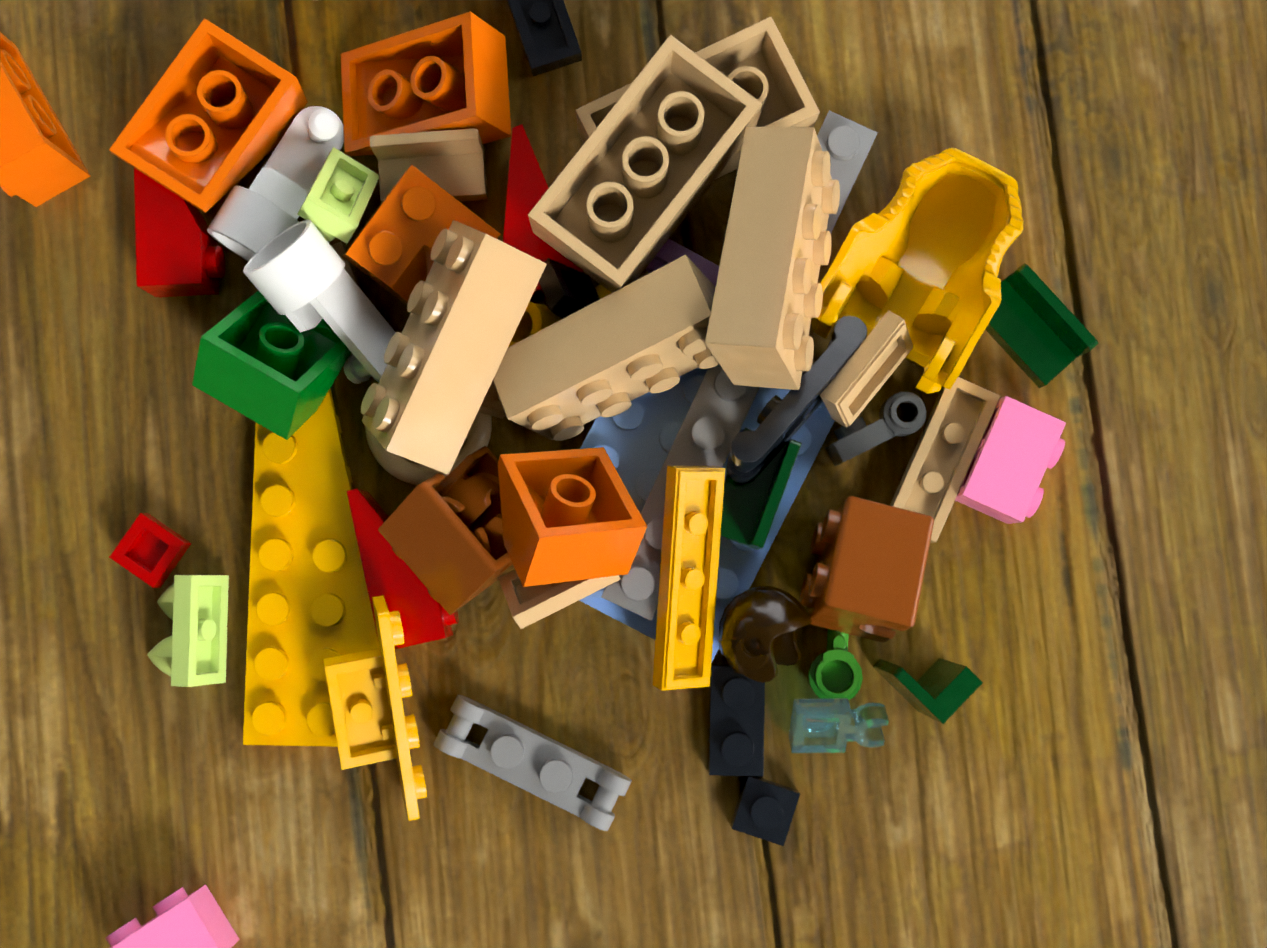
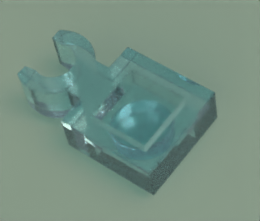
M848 698L794 699L788 737L791 753H845L847 742L854 741L861 746L869 748L883 746L885 739L881 726H887L889 723L885 705L867 703L856 709H851Z

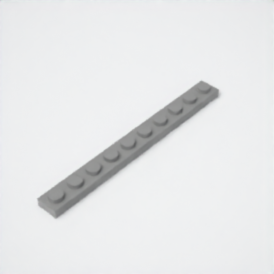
M829 110L817 137L822 151H828L830 154L831 177L834 180H838L840 185L838 211L836 214H829L826 231H830L831 234L878 132ZM720 364L708 368L640 513L647 528L630 571L626 575H619L621 580L607 586L601 598L652 621L658 608L667 465L718 466L723 468L730 452L731 443L739 433L760 387L733 385Z

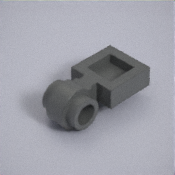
M899 392L884 401L879 412L880 420L867 426L863 417H860L847 428L842 426L833 431L838 441L825 449L834 466L895 436H908L918 431L926 420L925 404L914 393ZM898 406L907 410L909 414L908 422H903L898 418L896 413Z

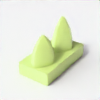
M333 147L297 215L306 220H311L329 243L338 238L347 244L359 225L378 182L379 175Z
M174 575V584L169 586L158 599L157 603L163 612L173 620L172 635L156 644L147 656L157 668L171 676V686L193 687L226 683L229 575Z

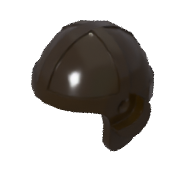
M772 586L753 587L735 596L724 609L719 623L718 645L720 652L724 655L735 673H741L757 682H770L778 674L777 664L795 665L800 660L795 630L812 622L811 616L803 605L790 593Z

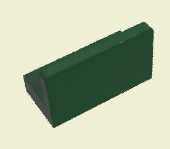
M1024 263L1001 281L1002 300L985 330L1038 388L1046 386L1077 357L1090 352L1099 344L1097 339L1027 264Z
M745 428V429L743 430V432H744V431H753V430L748 429V428ZM790 439L761 474L751 483H737L727 473L724 483L721 537L756 550L763 548L799 453L801 442Z
M941 658L917 682L901 666L879 659L873 666L918 712L942 724L983 683L967 666Z

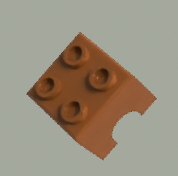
M487 446L468 455L446 477L442 473H437L418 484L378 529L391 545L394 553L404 560L425 585L430 596L439 602L449 615L499 580V577L514 569L504 546L498 459Z
M849 496L836 511L828 509L823 523L817 522L815 526L810 553L818 555V559L813 573L805 575L799 596V602L804 607H807V611L811 616L812 622L810 624L885 643L895 636L896 632L891 631L892 629L906 631L914 626L934 518L929 515L854 496Z

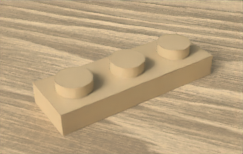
M960 377L956 379L950 390L944 387L941 388L890 503V506L932 516L934 518L931 543H936L1001 397Z

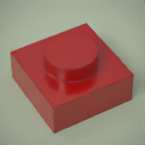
M140 513L109 558L152 588H161L192 543L149 513Z

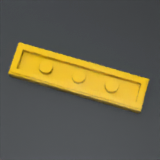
M667 465L652 685L661 691L710 686L726 468L718 466Z

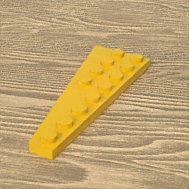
M331 388L317 411L288 440L258 423L255 424L243 745L338 747L323 659L380 648L347 491L352 490L351 483H353L350 467L347 466L340 434L342 429L339 416L336 415Z

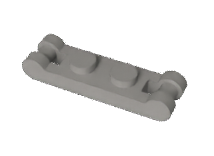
M457 695L450 709L454 715L447 729H440L433 743L437 749L450 756L463 759L580 817L593 827L603 831L609 830L615 817L612 809L619 795H626L632 782L629 777L463 695ZM473 723L488 729L481 745L466 739ZM585 778L600 785L592 801L578 794Z

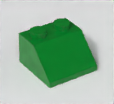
M258 290L201 336L192 386L288 440L317 411L350 356L351 351L324 319L315 328L299 332L287 316L279 315Z

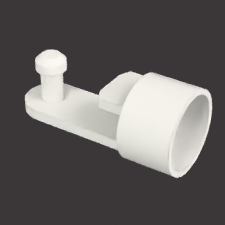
M311 106L300 111L249 189L237 185L233 187L207 228L208 233L229 250L249 261L269 241L298 223L299 215L297 213L324 161L333 147L340 151L343 146L344 126L340 118L333 111L321 106Z
M307 219L294 224L261 248L245 265L243 273L278 314L286 315L299 332L315 328L322 319L326 321L353 354L348 357L343 366L345 375L351 382L359 384L369 380L371 376L379 382L387 366L384 363L387 345L396 332L344 269L345 262L312 221Z

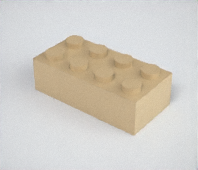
M768 17L695 52L763 104L756 127H814L820 111L772 17ZM632 83L576 109L578 132L584 143ZM742 146L717 178L738 169Z
M670 34L530 211L528 218L533 233L611 293L636 281L742 146L746 127L757 126L763 104Z
M746 127L705 340V344L733 385L799 390L802 371H810L812 366L814 342L813 338L809 336L811 318H818L822 309L823 290L821 283H818L820 265H828L831 255L830 231H826L829 214L837 213L840 201L839 181L832 179L830 174V154L828 151H822L814 127Z
M455 220L452 221L449 230L445 228L437 236L431 251V259L434 261L426 281L421 280L414 287L407 305V311L410 312V316L402 333L396 332L390 339L384 354V363L387 364L379 384L373 383L368 388L361 405V414L364 415L362 419L363 424L386 451L448 475L547 263L486 233Z
M684 255L508 347L493 379L508 420L550 440H567L580 434L584 430V424L600 416L612 417L625 412L631 407L632 400L648 392L661 393L673 388L680 382V376L698 367L700 369H708L719 365L705 344L715 286L688 256Z

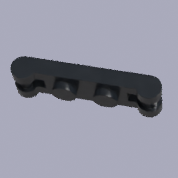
M848 315L837 320L832 332V339L826 351L817 361L813 360L810 371H802L800 389L790 390L783 399L775 395L759 414L756 421L760 424L754 432L744 431L734 437L727 462V473L733 481L740 484L754 481L823 402L820 394L867 336V327L860 318Z

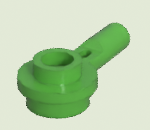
M830 629L827 631L826 651L816 656L810 664L808 672L809 685L814 694L821 700L832 704L845 703L854 698L860 690L863 680L862 669L854 655L848 652L849 634Z

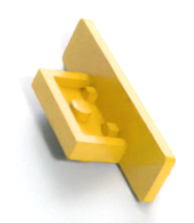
M384 595L372 597L380 648L325 658L323 660L341 770L397 759L402 798L408 821L420 819L417 799L426 798L427 791L422 765L412 766L410 749L419 748L420 744L414 714L405 716L402 698L411 697L412 689L407 663L397 664L394 646L404 644L399 610L389 612Z

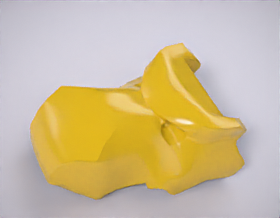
M948 148L940 154L932 155L920 162L911 164L904 170L897 192L888 205L880 213H872L855 223L849 231L832 265L820 282L823 290V301L820 316L813 318L811 321L814 333L827 339L837 320L849 315L858 317L865 323L868 336L889 310L905 320L913 343V349L905 359L924 369L915 388L927 394L939 392L942 387L950 390L1002 300L1001 279L997 278L1000 264L1008 248L1023 230L1024 221L1022 218L1021 202L1018 196L1017 181L996 167L956 148Z

